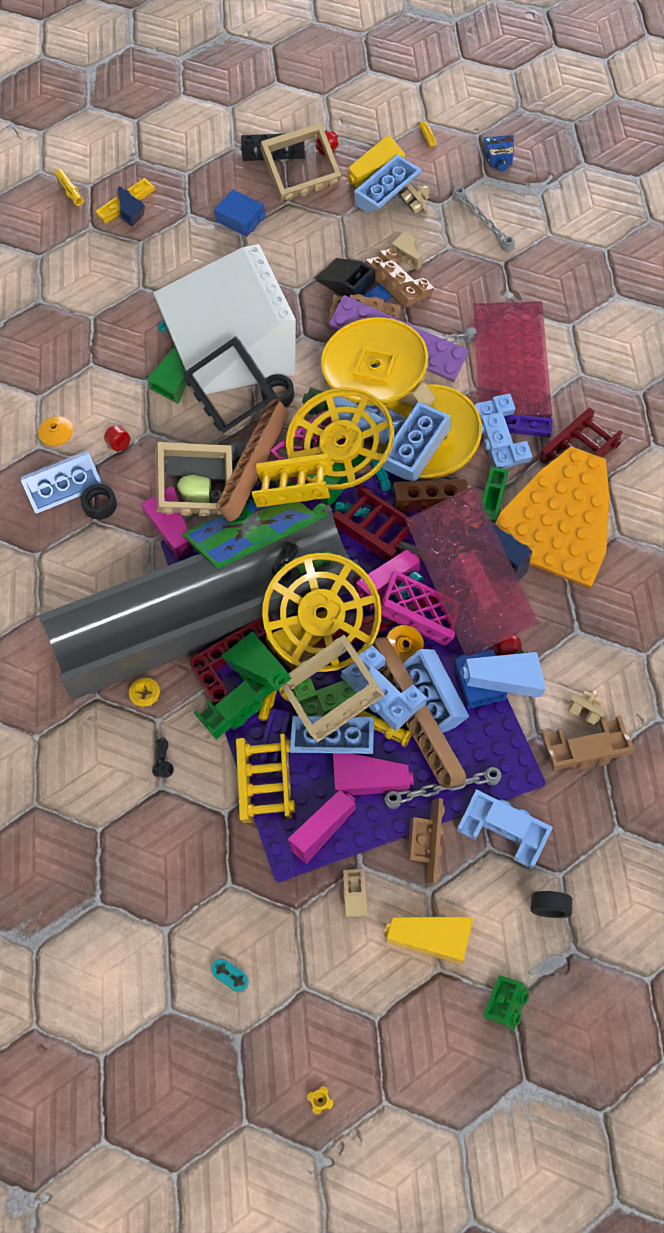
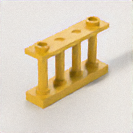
M329 454L256 463V471L262 482L261 490L252 491L256 506L264 507L330 498L326 481H323L324 473L332 472L333 469ZM316 474L315 483L305 484L307 475ZM298 477L297 485L287 486L288 478ZM280 479L279 488L269 489L270 481Z
M280 734L281 743L251 746L244 738L236 739L240 820L243 823H252V817L255 814L285 811V816L288 819H292V813H295V802L291 800L288 754L290 752L291 740H288L285 734ZM281 751L282 763L253 766L249 764V756L252 754ZM283 772V783L255 786L250 784V776L255 773ZM284 791V803L260 806L251 804V796L254 794Z

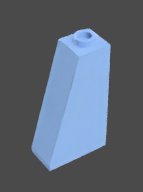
M537 652L466 659L464 666L461 668L462 678L466 679L467 686L532 697H541L546 689Z

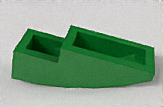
M491 466L478 518L497 521L509 470Z

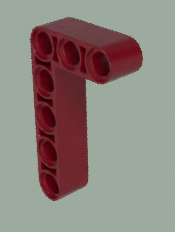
M268 616L269 622H273L274 619ZM263 617L212 645L191 659L190 666L193 674L214 706L228 695L227 689L216 674V671L228 665L222 655L252 631L264 644L267 634L265 629H263ZM215 655H221L218 659L213 658ZM198 665H204L201 669L196 668ZM208 680H214L213 683L206 684ZM218 695H224L222 699H215Z

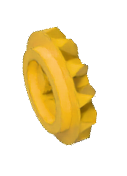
M140 678L129 689L130 700L135 706L142 708L146 706L151 707L154 702H158V697L161 695L158 683L151 678ZM145 688H147L150 694H146V697L143 699L142 694L139 693H143Z

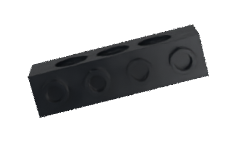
M283 134L241 135L243 161L265 160L260 149L261 141ZM305 141L270 152L273 160L305 159Z

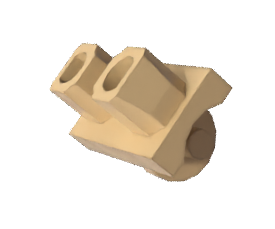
M408 183L406 185L407 190L401 194L403 200L407 204L411 200H415L409 204L415 214L421 209L425 212L429 210L424 198L426 200L429 198L430 189L427 186L421 187L419 185L417 187L418 191H416Z
M596 690L592 694L586 691L583 693L582 696L588 699V702L574 694L570 699L572 702L568 712L578 717L582 708L589 710L590 712L585 721L594 726L606 714L604 710L593 705L594 702L600 706L603 700L596 697L598 694Z

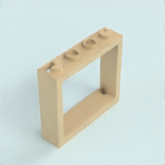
M321 122L261 141L260 149L280 201L287 199L290 201L296 196H305L311 191H320L326 186L330 185L332 187L340 182L341 173ZM319 136L333 173L284 189L270 152Z
M158 442L155 448L156 512L166 513V515L180 513V515L184 516L191 515V513H197L199 516H209L210 514L222 515L216 507L217 503L164 501V456L224 458L226 487L232 475L231 446Z
M345 635L337 638L332 644L320 650L315 656L288 673L292 679L282 686L309 734L317 742L385 696ZM348 651L369 685L312 724L292 689Z

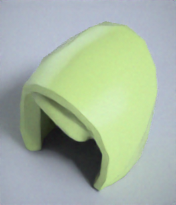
M188 475L179 480L177 488L183 502L210 503V478Z

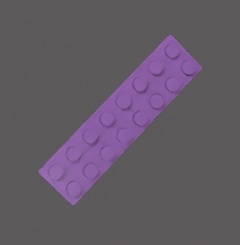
M343 296L329 323L330 328L338 331L357 320L374 317L401 321L416 330L423 338L428 351L427 371L455 382L469 350L350 297Z

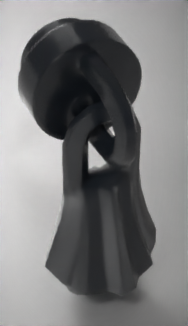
M287 544L281 561L272 568L274 576L296 556L299 551L296 544ZM289 570L280 580H289L292 576V571Z
M160 738L155 741L157 757L152 773L156 777L168 778L173 774L174 767L171 763L165 761L168 741L165 738Z

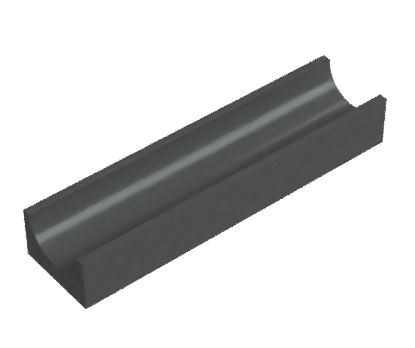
M326 505V508L321 510V513L323 511L328 512L327 517L320 518L319 521L219 569H216L200 553L40 614V621L47 633L61 670L59 676L72 700L210 647L261 618L265 593L274 578L272 568L281 561L287 544H296L299 549L291 561L304 555L324 553L326 551L351 560L339 537L330 505ZM353 560V562L359 566L357 560ZM335 561L327 564L324 562V565L314 568V571L330 572L339 575L344 565ZM295 566L291 569V578L285 581L279 580L278 583L288 589L292 583L306 575L307 572L299 573ZM351 569L345 580L356 589V582L360 580V576ZM316 578L319 589L330 590L335 580L328 578ZM309 580L300 584L293 592L303 598L311 592ZM342 585L337 595L340 596L349 591ZM275 590L271 594L268 616L272 617L274 621L281 619L280 607L284 595ZM289 599L286 607V616L298 612L299 604Z

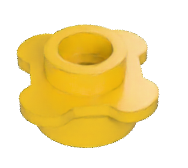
M324 1086L315 1092H310L307 1096L308 1101L313 1106L312 1111L314 1114L318 1115L322 1110L333 1107V1100L329 1098L328 1089ZM319 1098H322L321 1103L318 1102Z

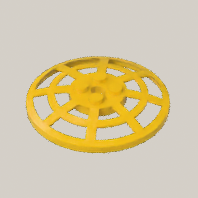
M351 387L326 390L308 400L294 415L286 436L288 458L328 453L332 465L334 463H344L346 471H332L324 473V476H347L348 483L327 484L328 489H345L356 486L372 477L386 462L394 442L393 421L385 405L376 396L367 391ZM338 396L360 397L361 400L357 408L349 406L336 408L333 398ZM326 400L329 408L328 411L321 414L312 424L303 419L313 407ZM368 401L380 409L386 419L384 422L376 425L372 417L364 411ZM353 413L354 416L351 421L340 420L338 414ZM331 416L333 423L329 424L324 430L318 427L321 422ZM361 417L371 426L370 429L363 432L357 426ZM298 426H301L308 430L304 443L305 450L294 452V436ZM389 428L387 450L384 455L377 453L379 432ZM314 433L320 436V446L311 449V438ZM374 435L372 449L363 448L364 439ZM339 439H346V442L344 444H337ZM358 454L367 457L361 464L353 468L351 460L358 456ZM372 459L380 461L369 473L357 480L355 479L354 473L364 468ZM316 475L313 479L306 476L305 481H307L308 483H315Z
M331 553L308 554L286 564L270 582L263 601V624L267 637L274 649L284 659L297 667L303 663L299 659L304 651L317 654L320 650L325 649L308 646L313 635L324 637L327 647L333 643L331 634L335 633L339 628L349 633L347 637L349 642L355 637L365 642L363 647L357 652L360 655L371 647L378 634L381 623L380 597L369 575L353 561ZM331 560L343 564L344 567L339 575L330 572H315L312 561ZM299 564H305L307 574L297 579L288 589L278 583L281 577ZM351 569L364 580L371 592V596L360 598L355 588L345 580ZM316 578H328L335 580L330 590L319 589ZM309 580L311 592L303 598L293 592L300 584ZM342 585L351 593L353 601L343 603L337 595ZM275 590L284 595L280 607L281 620L269 622V602L271 594ZM290 599L299 604L298 615L286 618V607ZM374 603V624L369 636L359 630L363 618L362 606ZM320 607L325 608L327 611V616L323 619L316 616V610ZM356 608V622L353 627L344 622L345 611ZM300 623L306 631L301 641L293 635L289 628L290 625ZM283 627L288 638L297 646L292 657L279 646L271 630ZM337 657L331 662V665L324 666L317 672L339 670L354 663V660L350 657L339 663Z

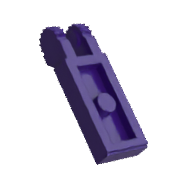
M524 415L504 416L506 424H509L507 427L510 434L551 437L552 418Z
M271 708L262 744L281 743L280 734H285V736L287 734L291 711ZM281 751L274 752L273 763H279ZM268 752L261 753V763H266Z

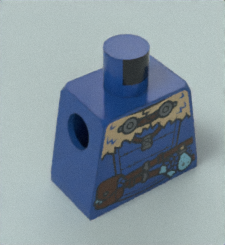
M514 135L484 137L483 152L490 167H498L499 171H505L508 166L512 165Z

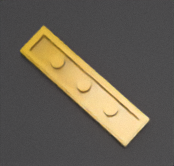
M143 178L127 190L136 199L141 200L155 191V188L149 181ZM117 197L95 211L96 216L105 224L119 215Z

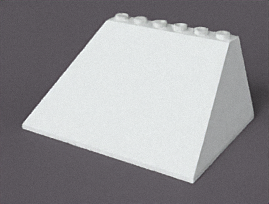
M259 244L242 247L153 292L185 371L235 336H238L265 378L278 374L287 377L295 375L296 319ZM234 346L193 374L206 394L258 383Z

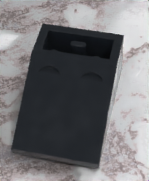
M336 258L315 280L342 297L344 295L347 297L355 294L364 295L375 283V269L362 261Z

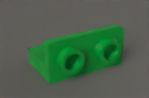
M499 975L483 1017L514 1031L515 1027L520 1023L523 1006L528 1002L529 989L522 982Z

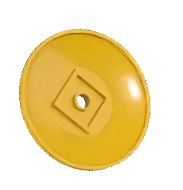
M382 317L361 319L344 326L329 339L322 353V373L331 389L342 387L358 388L373 394L383 404L406 396L422 381L428 367V351L419 333L401 321ZM374 364H379L376 368L371 367ZM341 396L351 402L358 404L361 400L360 397ZM368 401V403H367V405H374L373 403H371V402H369V401Z
M426 384L435 396L430 407L450 415L451 429L418 479H434L454 473L471 460L480 445L482 422L479 412L467 396L451 387ZM399 400L385 404V407L405 418H408L413 410L411 406ZM388 443L385 445L378 444V453L384 454Z

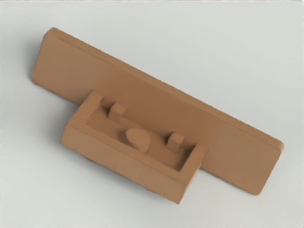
M441 798L432 800L430 820L413 817L410 822L407 860L427 863L426 884H435L440 877L438 864L442 854L440 838L443 835V826L441 823L445 813V806Z

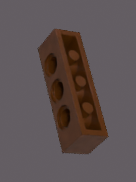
M466 479L394 482L391 492L394 508L402 512L409 510L424 511L427 509H462L467 507L470 498Z

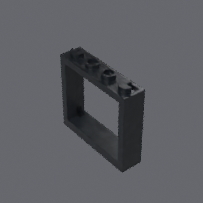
M235 336L183 373L185 376L183 379L186 381L188 387L192 386L195 391L193 393L195 398L199 402L202 401L205 405L204 411L209 417H213L215 427H217L219 432L222 431L223 434L278 397L238 336ZM234 346L267 398L229 424H226L193 374Z

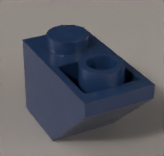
M119 186L117 190L119 217L132 227L144 215L145 205L141 200L132 196L128 190Z

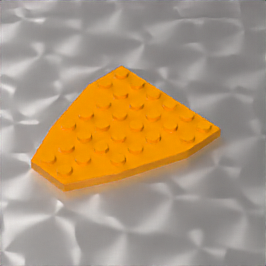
M570 447L539 471L500 512L495 524L533 551L529 565L590 589L592 588L606 555L610 498L606 459Z

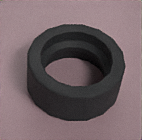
M280 374L267 377L266 380L271 387L282 386L288 389L284 396L277 398L284 407L291 404L294 399V386L291 379ZM261 388L262 400H264L267 396Z
M105 484L89 486L84 490L80 498L86 515L96 520L108 518L115 512L117 507V500L113 490ZM97 495L109 497V502L106 506L98 509L89 507V501Z
M537 891L531 895L530 911L535 915L547 918H567L572 915L573 898L568 894L556 891Z

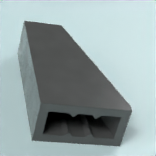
M228 445L232 449L233 473L236 465L237 448L235 445ZM168 456V462H165L164 471L169 478L181 479L184 476L197 475L210 478L211 482L225 483L224 458Z

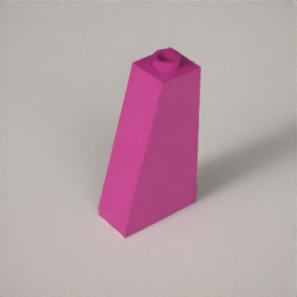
M173 486L164 490V501L178 502ZM156 495L141 503L144 515L177 559L193 550V546L182 535V533L188 531L183 515H180V513L166 515V513L156 512Z
M405 550L368 574L376 586L380 603H382L394 570L406 576H409L414 571H420V559L416 554H411L408 550ZM361 578L356 582L359 597L371 596L368 586ZM395 578V583L397 587L402 583V581ZM374 603L364 606L369 612L375 609Z
M333 753L336 793L339 790L344 794L347 792L350 795L388 793L389 791L401 792L410 790V785L414 784L413 772H409L408 765L351 753Z
M339 790L290 836L288 841L291 851L307 864L356 810L355 799L346 792L344 794Z

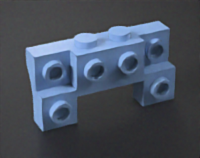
M511 395L495 396L491 401L476 403L475 406L482 422L483 447L488 452L492 466L507 469L518 464L530 462L532 454L527 441L513 444L504 416L511 415L515 411Z
M371 646L359 656L385 696L369 707L373 712H377L396 731L414 713L426 705L427 697L414 685L400 693L378 671L385 665L386 658ZM355 662L342 671L341 678L350 685L355 693L369 685Z
M476 789L457 831L476 841L482 827H485L519 844L520 847L514 860L534 869L553 827L531 817L530 813L523 809L517 810L511 807V804L505 800L499 801Z

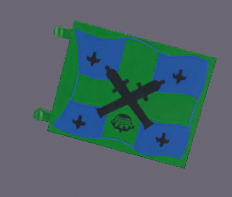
M290 482V483L287 484V486H294V485H296V484L293 483V482ZM252 500L244 505L241 514L235 520L227 521L223 515H220L182 533V535L216 569H219L319 521L320 518L327 517L328 512L323 511L321 513V510L326 508V505L322 503L318 504L311 511L300 502L257 507L255 501Z

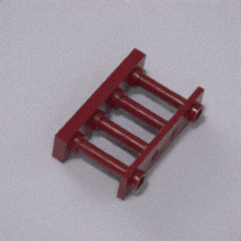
M589 407L541 449L539 460L545 464L549 460L556 459L560 456L558 452L561 449L567 450L570 447H574L570 444L573 438H578L595 451L593 455L603 458L613 448L616 449L621 444L623 432L619 430L614 436L609 434L594 422L595 411ZM591 428L607 442L600 447L583 434L582 430Z
M359 485V499L345 514L339 511L333 514L335 525L342 532L388 562L396 557L397 551L395 548L409 532L416 536L419 534V524L414 518H409L374 495L370 489ZM365 502L374 507L360 524H356L351 520L352 516ZM380 512L389 517L375 534H371L365 529ZM394 522L404 527L390 544H386L380 539Z

